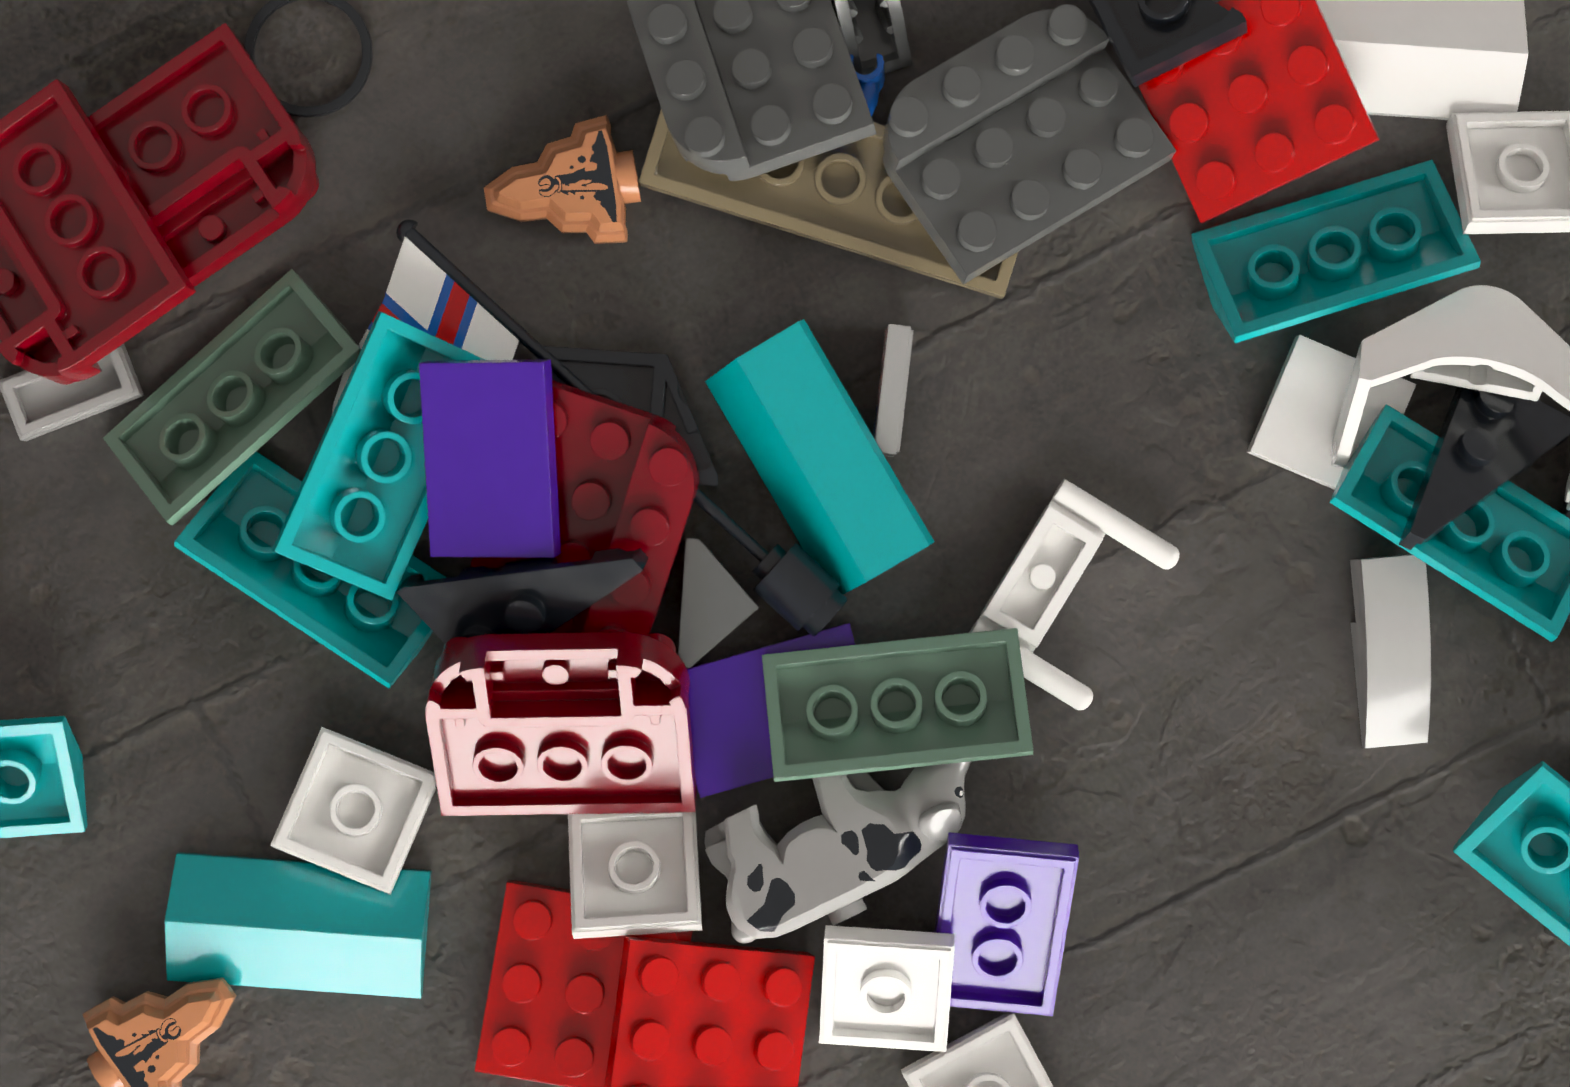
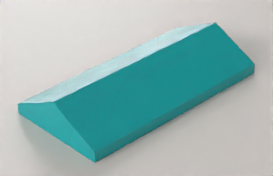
M1433 160L1192 234V244L1212 308L1234 343L1480 268L1481 263L1469 235L1463 234L1461 218Z
M378 311L272 551L392 601L428 520L419 363L425 361L485 359Z
M805 319L798 321L739 356L705 381L803 550L840 583L837 589L842 594L868 582L935 542Z
M1386 404L1349 459L1347 466L1343 469L1330 503L1550 642H1553L1558 638L1570 613V519L1508 480L1499 490L1470 511L1467 510L1429 541L1422 544L1417 543L1411 550L1399 545L1438 436Z
M256 451L221 482L177 537L174 546L379 683L390 688L421 651L433 633L432 629L400 597L397 591L403 581L410 575L422 574L424 581L446 577L412 555L391 601L272 551V548L302 481Z
M51 716L0 720V838L85 832L87 828L83 756L66 717Z
M1541 761L1498 790L1456 842L1453 852L1570 946V782L1544 761Z
M178 852L176 853L165 916L167 981L196 982L224 977L229 985L421 999L423 994L432 870L402 868L390 895L308 861Z

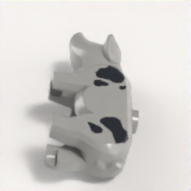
M973 761L915 767L898 790H884L868 772L812 778L822 815L800 823L790 830L778 844L770 837L759 821L757 804L726 818L725 821L706 830L704 839L706 854L711 864L725 875L728 880L726 909L731 919L733 938L745 944L755 939L778 937L825 915H828L834 926L867 910L862 897L906 875L925 858L946 844L949 832H959L966 812L965 776Z

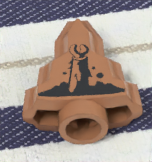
M607 115L575 123L571 137L548 143L537 162L511 167L484 187L486 206L489 212L519 222L547 219L561 233H587L594 244L628 242L625 204L641 202L633 150L616 151L611 136V124Z
M222 977L189 982L168 997L146 991L124 1002L113 996L84 1012L82 1015L87 1024L88 1031L98 1048L87 1058L88 1066L94 1078L101 1087H183L182 1079L200 1063V1042L221 1027L237 995L225 978Z

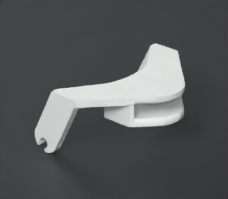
M1474 285L1462 288L1362 340L1334 434L1331 449V458H1333L1331 465L1343 468L1347 466L1369 389L1411 374L1410 378L1532 401H1538L1543 391L1570 411V346L1522 300L1512 293L1487 285ZM1570 474L1567 480L1564 502H1568L1566 510L1569 511Z

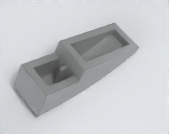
M1412 554L1350 559L1356 622H1350L1362 748L1428 743L1431 694V634L1426 563Z

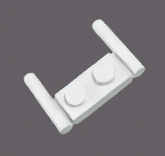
M1063 479L969 633L1017 628L1024 678L1076 710H1084L1089 707L1093 700L1092 690L1033 653L1035 648L1039 646L1102 543L1105 534L1162 569H1170L1176 565L1179 560V550L1091 494Z

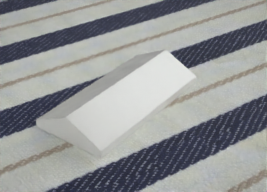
M1317 0L1369 115L1448 120L1451 113L1518 111L1528 59L1524 0Z

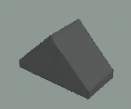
M831 0L849 54H853L856 72L866 75L875 71L877 68V53L883 56L885 73L913 65L900 0Z
M686 538L678 656L684 662L686 668H690L754 613L759 606L700 539Z

